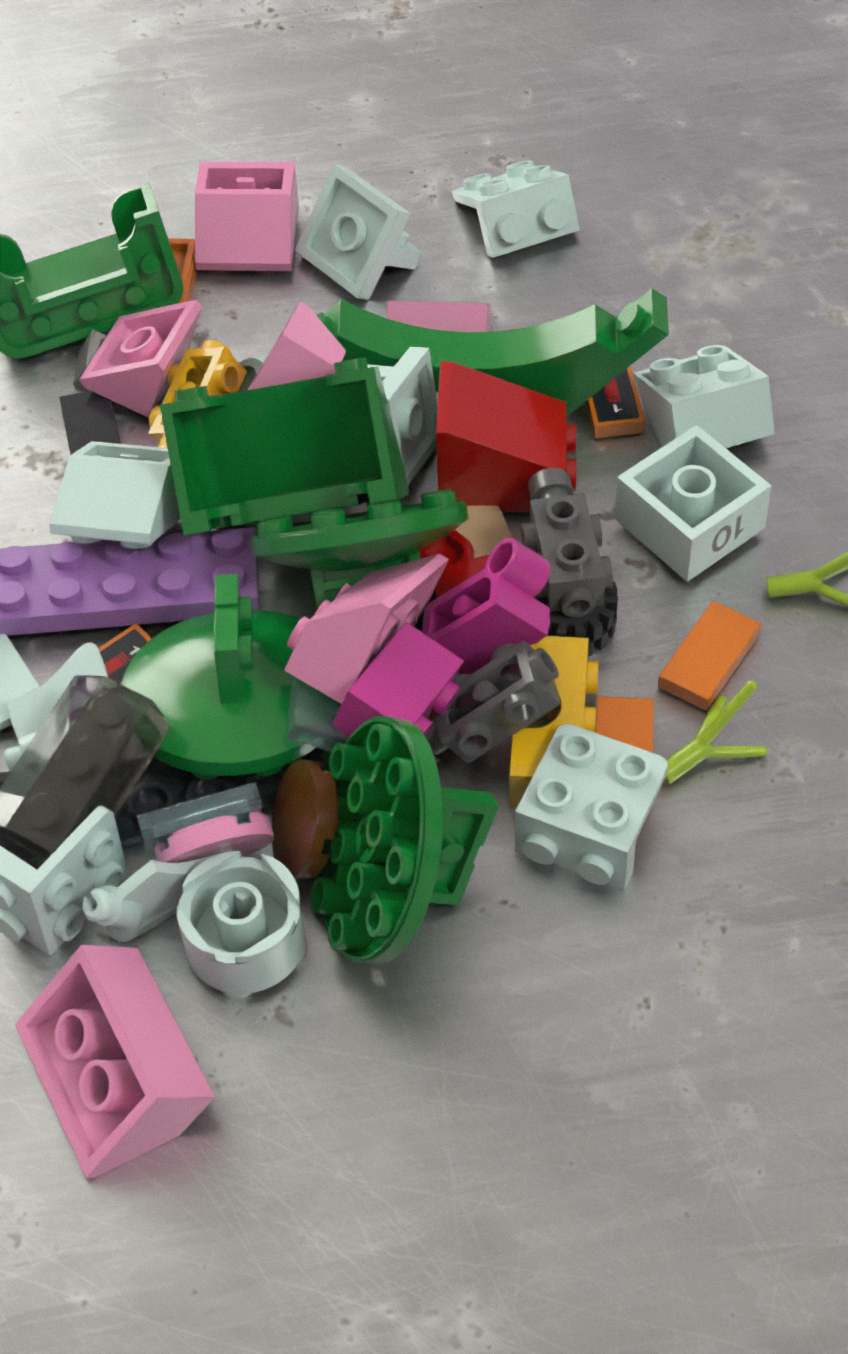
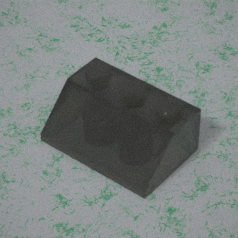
M74 675L0 788V835L47 860L98 806L106 807L114 813L115 817L171 729L170 724L154 701L106 676Z

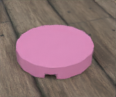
M250 812L248 816L251 823L238 824L236 816L229 817V815H225L180 829L172 833L173 836L167 838L169 848L165 846V843L158 842L156 844V847L153 848L156 861L181 863L227 851H241V856H249L274 841L269 817L263 813Z

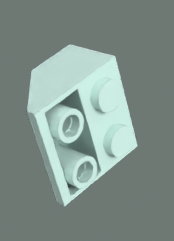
M711 345L703 347L697 351V355L681 360L675 358L656 360L650 364V368L633 373L634 383L661 447L695 425H698L725 448L775 434L769 376L726 346Z
M91 441L70 455L51 517L50 534L71 536V540L76 543H94L105 539L120 541L121 546L125 548L138 549L151 546L156 539L167 530L173 528L181 520L168 448Z

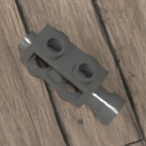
M559 468L543 469L535 473L528 481L531 499L530 523L521 524L522 544L547 559L551 568L545 586L534 598L545 597L550 612L563 611L568 617H582L591 613L595 606L604 605L605 589L613 588V572L609 556H600L598 547H602L600 518L598 514H589L584 493H573L570 477L566 471Z
M524 640L518 644H504L494 650L491 662L472 674H460L455 677L453 682L461 687L459 693L442 716L434 712L435 716L430 719L433 725L425 736L432 749L436 763L442 760L443 752L450 749L469 764L561 704L555 679L559 676L558 669L544 649L537 648L534 650Z

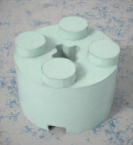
M227 851L204 860L187 875L182 885L183 892L177 905L176 917L187 960L192 970L206 984L220 990L226 997L232 999H242L251 993L259 992L278 984L293 971L305 955V927L297 883L291 872L280 861L261 853V858L241 856V851Z

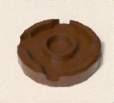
M300 759L292 762L282 776L273 807V857L291 872L294 879L298 880L316 878L327 865L329 854H321L325 839L333 840L338 827L339 802L336 783L330 772L323 771L325 766L320 761Z

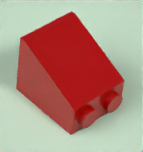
M440 361L436 426L438 491L452 489V491H455L456 499H463V501L467 502V506H499L501 512H530L531 499L528 481L535 473L547 468H559L566 471L570 477L572 489L576 491L577 461L576 459H566V455H576V424L566 423V402L451 361Z

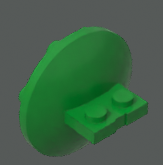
M447 489L420 494L421 503L401 506L399 499L374 504L366 502L367 511L347 514L345 506L314 511L311 521L298 524L292 523L291 516L263 520L257 524L258 533L252 534V537L249 538L253 556L271 562L310 569L318 609L326 599L333 602L339 591L347 583L353 586L370 572L420 559L419 551L443 539L469 519L467 502L463 501V499H456L455 491Z
M238 574L215 575V612L179 622L148 641L131 660L121 685V703L125 723L136 742L153 757L173 767L192 772L194 776L200 779L253 773L268 776L277 773L282 769L283 765L308 754L332 734L336 728L331 725L341 704L284 671L293 652L292 649L287 647V642L301 619L279 612L253 609L251 596L241 597Z
M376 716L359 726L345 744H336L331 752L329 770L337 788L339 802L338 827L333 840L325 839L321 854H329V860L327 865L317 875L311 889L312 909L315 913H321L323 916L331 948L339 950L342 955L353 962L365 964H384L399 956L416 935L425 917L429 903L460 905L475 868L474 861L479 848L484 845L499 808V804L491 792L441 787L435 757L422 731L407 719Z

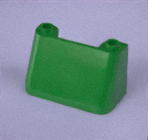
M150 183L128 189L115 198L111 207V217L116 234L27 263L17 242L7 235L0 234V352L16 359L29 357L87 338L91 330L100 333L111 330L119 316L178 304L184 290L183 282Z
M366 357L333 363L335 374L326 375L325 377L213 396L208 395L207 386L174 391L176 402L160 404L183 534L206 532L214 528L242 525L248 522L344 506H356L365 502L374 504L398 500L409 495L406 473L379 367L368 368Z

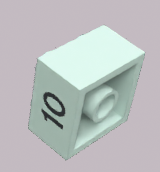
M695 425L617 477L615 520L688 582L766 528L772 486L698 425Z

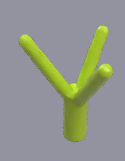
M848 552L815 570L766 577L769 599L815 592L848 607V594L822 583L823 580L848 569Z
M748 681L726 707L727 698L720 695L716 698L696 737L666 758L668 769L663 781L665 784H672L704 759L765 757L768 754V749L765 746H711L710 744L757 690L758 686L755 681Z

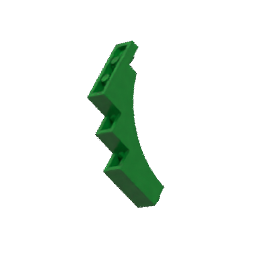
M653 288L649 289L635 302L628 303L617 317L594 304L572 315L547 323L494 332L442 331L412 326L368 312L342 298L326 313L321 312L316 315L346 350L342 361L366 357L368 365L394 367L409 347L429 348L435 392H439L440 361H451L566 402V417L669 335L667 297Z

